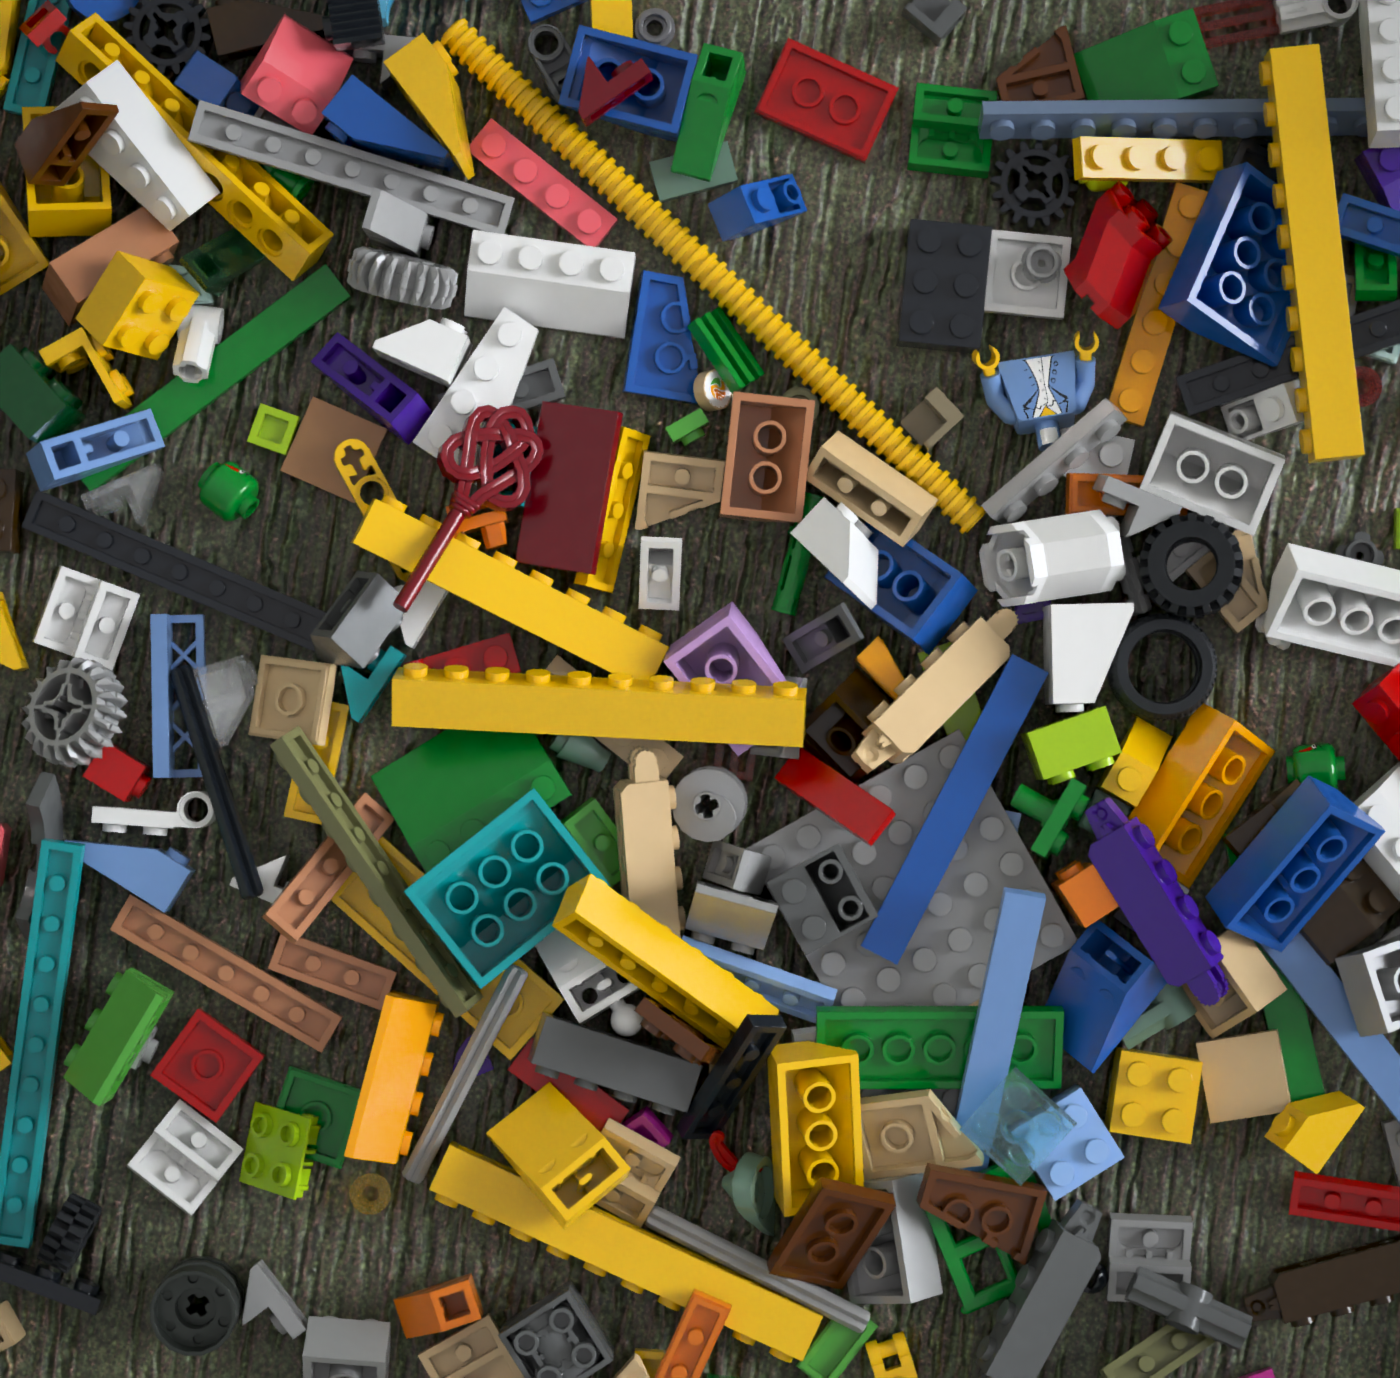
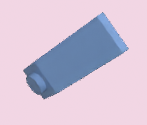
M150 408L40 441L26 453L39 490L42 492L83 479L165 447V444Z
M64 840L85 844L84 863L163 913L170 912L196 871L187 865L191 859L171 846L166 852L162 848Z

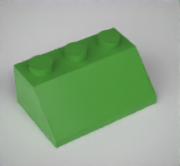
M133 967L127 969L124 974L120 972L115 974L105 991L111 997L103 1010L97 1007L93 1011L84 1029L89 1031L82 1046L75 1043L63 1063L69 1067L63 1078L99 1107L113 1099L175 993Z

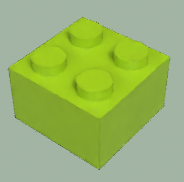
M1106 706L1095 707L1020 734L1036 780L1047 779L1048 785L1058 784L1076 777L1074 769L1085 766L1087 771H1094L1115 763L1112 756L1122 753Z

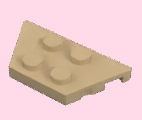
M931 1089L860 1098L864 1180L924 1173L927 1163L958 1169L983 1165V1152Z

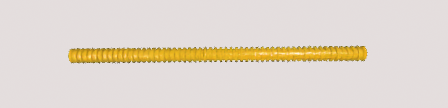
M463 18L454 22L447 29L440 43L444 48H450L449 53L452 57L458 56L460 58L459 63L462 66L467 64L469 66L468 72L471 75L476 73L478 75L477 80L480 83L486 82L488 91L497 92L496 98L499 101L504 99L506 101L505 106L508 109L513 107L515 109L514 115L517 118L522 116L524 118L523 123L526 126L532 125L534 127L533 133L535 135L541 134L543 136L542 141L545 144L550 142L552 144V151L561 152L560 158L563 161L569 160L571 162L570 167L573 170L578 168L580 170L579 176L581 178L587 177L589 179L588 184L591 187L596 185L599 188L597 191L599 195L605 194L608 196L607 202L609 204L615 203L617 205L616 210L619 213L624 211L626 213L625 219L628 222L633 220L636 223L634 227L637 230L643 229L645 231L644 237L646 239L651 237L656 248L659 246L663 248V255L672 256L671 262L674 265L679 263L684 274L689 272L691 274L690 280L692 282L698 281L700 283L699 288L702 291L707 289L710 292V299L716 298L719 300L718 306L720 308L726 307L728 309L727 314L730 317L735 315L738 318L736 323L739 326L744 324L747 327L746 332L748 334L753 332L756 335L755 341L757 343L762 341L767 352L772 350L775 353L774 359L783 360V367L785 369L790 367L795 378L800 376L803 379L801 384L803 386L809 385L812 388L810 392L813 395L818 393L821 396V403L827 402L830 404L829 410L832 413L837 411L840 414L838 418L841 421L846 419L849 422L847 427L850 430L855 428L860 439L864 436L868 440L866 442L868 447L873 445L877 449L875 453L878 456L883 454L888 465L893 463L896 466L895 470L901 471L905 477L939 499L934 508L937 506L941 508L940 514L943 517L948 515L951 518L950 523L952 525L957 523L961 527L959 529L961 534L968 533L985 515L986 512L983 507L976 503L978 499L975 496L970 498L966 494L969 491L966 487L961 489L957 485L959 481L956 478L952 481L948 477L950 474L948 470L943 472L939 469L941 464L938 461L933 463L928 452L923 454L920 451L922 446L920 444L915 446L911 442L913 438L910 435L905 437L902 434L903 428L901 426L896 428L892 425L894 420L891 417L887 420L883 416L884 410H876L874 408L876 403L873 400L868 402L863 391L859 394L855 390L857 385L855 383L850 385L846 381L848 377L845 374L840 376L837 373V366L831 367L828 365L829 359L827 357L822 359L818 355L820 351L817 348L812 350L809 347L811 342L808 339L803 341L800 338L801 333L799 331L794 333L791 330L792 324L790 322L785 324L781 321L783 316L780 313L775 315L772 312L773 307L771 305L765 306L763 304L764 298L762 296L757 298L752 287L747 289L744 286L746 281L743 278L738 280L735 277L736 272L734 270L729 272L726 269L727 263L724 261L718 262L716 260L718 255L715 252L710 254L707 251L709 247L706 244L701 246L698 243L699 237L697 235L692 237L687 226L682 228L679 218H671L672 212L669 209L664 211L659 200L654 202L652 200L653 194L651 192L645 193L643 191L644 186L641 183L636 185L633 182L635 177L632 174L627 176L624 173L625 168L623 166L617 167L615 165L616 159L613 157L607 158V151L604 148L599 150L597 148L598 143L595 140L589 141L587 139L588 133L586 131L580 132L578 130L579 125L576 122L571 124L569 122V115L560 114L561 108L558 105L552 106L550 104L551 99L548 96L543 98L541 96L542 90L540 88L534 89L532 87L533 82L530 79L524 80V74L521 70H513L514 64L511 61L506 63L504 61L505 56L502 53L496 54V47L493 44L488 46L486 44L487 39L484 36L478 37L476 35L478 31L475 27L469 28L467 26L468 21Z

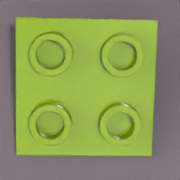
M255 1101L239 1182L296 1200L297 1197L302 1198L304 1191L309 1189L308 1182L311 1169L303 1166H313L314 1161L305 1159V1154H316V1149L307 1147V1144L316 1145L318 1132L321 1129V1125L317 1124L319 1117L311 1114L299 1115Z

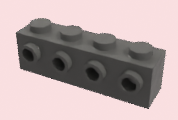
M546 1012L542 1013L528 1055V1060L532 1064H536L535 1072L558 1079L561 1072L575 1077L573 1084L593 1091H597L599 1085L614 1089L612 1096L635 1104L637 1097L653 1102L651 1109L671 1116L675 1115L676 1110L687 1113L702 1069V1065L699 1066L694 1062L692 1064L680 1055Z

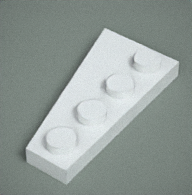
M504 307L423 425L413 443L437 459L438 449L451 435L462 432L465 420L477 407L491 405L499 409L500 407L511 406L539 330ZM481 422L480 428H483L485 422ZM476 445L474 466H476V455H477L478 445ZM456 449L454 451V459L456 464L458 461L459 449Z

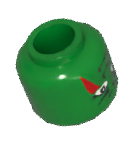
M227 461L222 464L219 462L212 464L203 473L198 482V488L201 489L199 494L200 501L223 521L232 522L240 517L247 519L259 505L260 500L256 498L259 491L258 481L235 462Z
M1330 743L1297 745L1293 749L1292 755L1286 756L1288 783L1295 779L1302 783L1309 775L1338 789V781L1346 780L1344 756H1336L1335 749Z

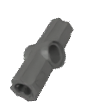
M1141 1266L1137 1267L1126 1290L1124 1300L1164 1317V1321L1167 1324L1190 1334L1198 1335L1200 1333L1235 1350L1241 1349L1252 1326V1316L1212 1299L1213 1295L1208 1291L1186 1282H1174L1161 1274Z

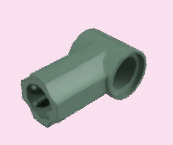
M1170 984L1164 986L1121 1039L1126 1049L1133 1048L1164 1028L1168 1030L1179 1025L1197 1012L1182 985L1180 987Z

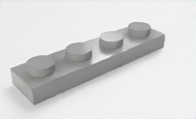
M1104 398L981 506L992 519L1000 524L1015 522L1025 514L1027 506L1038 496H1044L1051 492L1057 486L1058 479L1068 470L1081 466L1088 459L1089 452L1097 445L1115 437L1127 418L1117 406L1107 398Z

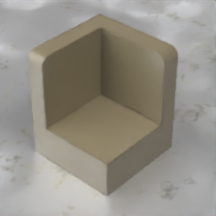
M936 386L919 405L901 420L900 425L927 453L964 418V415Z

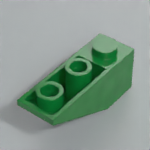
M707 43L703 44L691 80L671 172L710 182L746 75L742 52Z

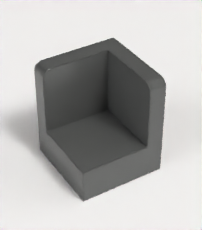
M913 0L912 3L908 2L903 8L902 16L939 47L963 19L967 7L959 0H952L951 2L949 0Z

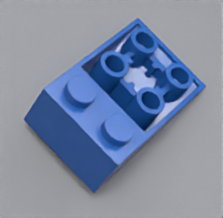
M1097 920L1088 926L1069 950L1045 1006H1063V1049L1094 1074L1167 982L1153 961L1103 922Z

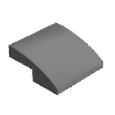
M1110 1212L1107 1251V1301L1129 1302L1124 1300L1126 1290L1139 1266L1161 1274L1174 1282L1190 1284L1192 1271L1190 1262L1193 1229L1192 1217Z

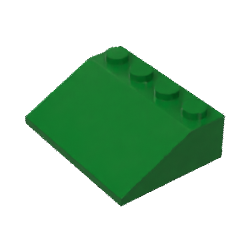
M446 729L370 776L426 873L531 789L534 788L549 808L554 807L573 795L536 734Z

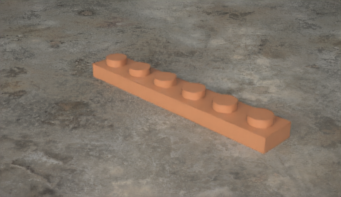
M134 894L129 895L110 928L116 934L321 1053L326 1048L344 1017L176 918L163 913Z

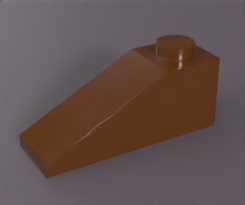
M79 102L33 118L15 142L28 184L65 186L119 113L118 106Z

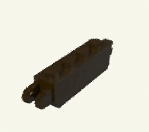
M1400 1234L1273 1268L1268 1277L1269 1285L1242 1296L1246 1314L1253 1317L1252 1322L1280 1319L1284 1324L1291 1323V1327H1300L1315 1322L1314 1316L1330 1312V1315L1333 1317L1341 1316L1355 1311L1354 1305L1369 1301L1371 1306H1377L1392 1302L1394 1300L1393 1295L1400 1293Z

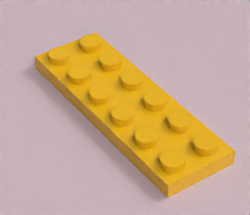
M384 836L378 840V843L408 887L425 874ZM352 872L331 898V901L438 996L437 990L428 977L417 968L415 958L405 943L394 934L391 923L381 908L372 902L368 889L358 874ZM521 958L513 964L527 971L528 977L493 1043V1046L510 1061L535 1034L542 1013L552 1014L565 1000L559 992ZM505 970L482 989L478 988L483 998L470 1010L461 1015L474 1029H476Z

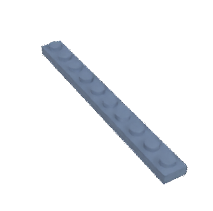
M1268 98L982 101L978 133L979 139H994L998 141L1008 139L1047 140L1051 138H1077L1080 136L1156 137L1161 139L1197 137L1206 139L1210 137L1249 138L1252 136H1272V127L1265 126L1263 116L1264 102H1269ZM1325 98L1330 136L1357 135L1368 137L1365 98Z

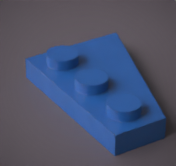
M645 270L641 272L622 392L698 405L693 392L694 381L698 375L696 353H694L691 332L687 327L691 321L683 277Z

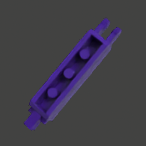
M1110 797L1099 801L1085 811L1097 841L1090 845L1088 857L1167 984L1180 987L1187 983L1194 996L1198 997L1197 1001L1199 1000L1200 1004L1208 1005L1209 1007L1215 1005L1220 1000L1219 998L1225 996L1229 990L1228 979L1224 978L1225 974L1218 965V962L1224 956L1221 953V944L1217 936L1204 926L1199 917L1197 904L1191 896L1185 895L1177 882V874L1174 867L1168 860L1162 858L1155 847V838L1151 830L1145 824H1141L1137 816L1129 820Z

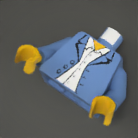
M1079 331L1074 334V345L1079 352V356L1076 358L1073 350L999 362L1000 354L998 350L989 345L991 359L986 363H981L979 352L975 349L972 353V360L983 370L980 374V379L987 406L1005 424L1013 425L1017 434L1036 433L1038 449L1040 451L1046 450L1061 437L1060 429L1074 425L1075 415L1085 410L1095 387L1096 359L1092 356V353L1099 346L1096 332L1093 331L1094 340L1089 347L1079 345Z

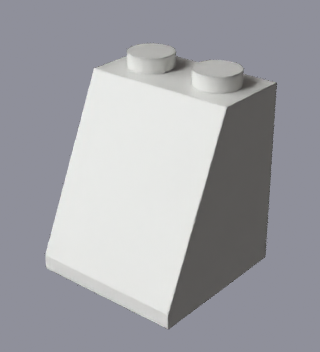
M1134 603L1051 604L1043 607L1044 670L1049 672L1044 681L1045 705H1055V713L1084 712V704L1095 703L1134 612Z

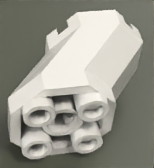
M1100 509L990 526L987 535L993 534L990 542L982 544L979 551L984 585L990 592L997 591L1003 599H997L1002 607L1111 591L1116 581L1123 580L1126 574L1119 523L1113 516L1106 517Z

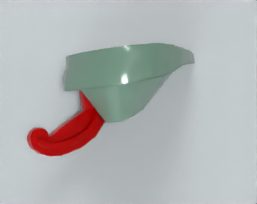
M719 1130L714 1131L709 1138L710 1149L722 1167L730 1171L722 1179L723 1189L733 1199L736 1209L745 1220L762 1233L774 1236L775 1198L771 1159L753 1152H746L738 1160L722 1142L725 1138L724 1133Z

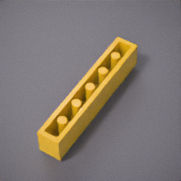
M590 873L567 887L552 926L725 1049L747 1014L778 1015L779 1009L768 1002L764 996L754 992L736 979L731 972L722 969L704 956L699 949L692 947L675 935L670 928L650 917L637 904L628 901L614 891L605 881L596 878Z

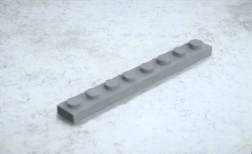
M202 100L198 102L187 140L369 198L371 197L373 187L378 188L424 211L431 217L478 231L505 234L515 199Z

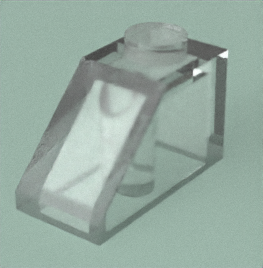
M244 655L192 669L217 747L228 745L255 695L253 686L258 684L256 671L251 661H245Z

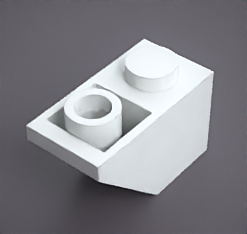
M1300 380L1282 383L1220 407L1228 432L1249 441L1304 422L1303 413H1297L1295 406V389L1300 388Z

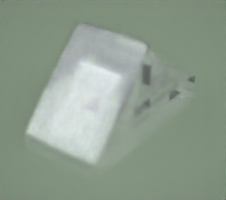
M154 463L80 496L86 510L92 513L98 511L100 516L121 509L123 507L121 501L126 499L136 523L143 527L160 487L164 471L160 465Z

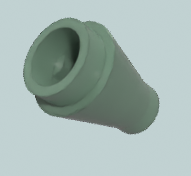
M553 735L548 745V748L555 752V757L590 768L598 773L603 770L611 756L610 751L590 736Z

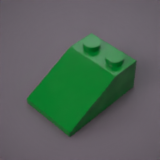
M1193 8L1152 21L1074 53L1086 100L1199 99L1213 94L1219 86Z

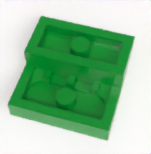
M917 83L907 170L988 179L992 139H979L978 122L982 101H997V91Z

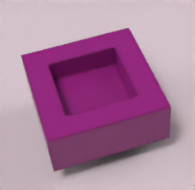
M648 1106L621 1123L623 1126L662 1147L670 1144L674 1136Z

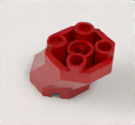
M1120 181L1116 182L1097 199L1076 257L1063 269L1074 291L1081 298L1087 295L1094 303L1090 307L1091 310L1117 330L1136 314L1157 255L1173 241L1168 232L1154 221L1159 215L1153 206L1143 198L1137 202L1130 190Z

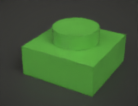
M699 408L667 426L665 431L673 445L682 441L684 447L706 435L703 428L709 426V421L703 410Z

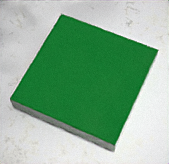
M290 1065L276 1107L299 1115L311 1114L318 1116L317 1124L321 1125V1129L318 1132L316 1145L307 1144V1147L316 1149V1154H305V1158L342 1169L346 1159L344 1153L361 1088Z

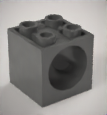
M572 1280L564 1283L503 1322L498 1334L525 1378H587L611 1363L614 1357V1346Z

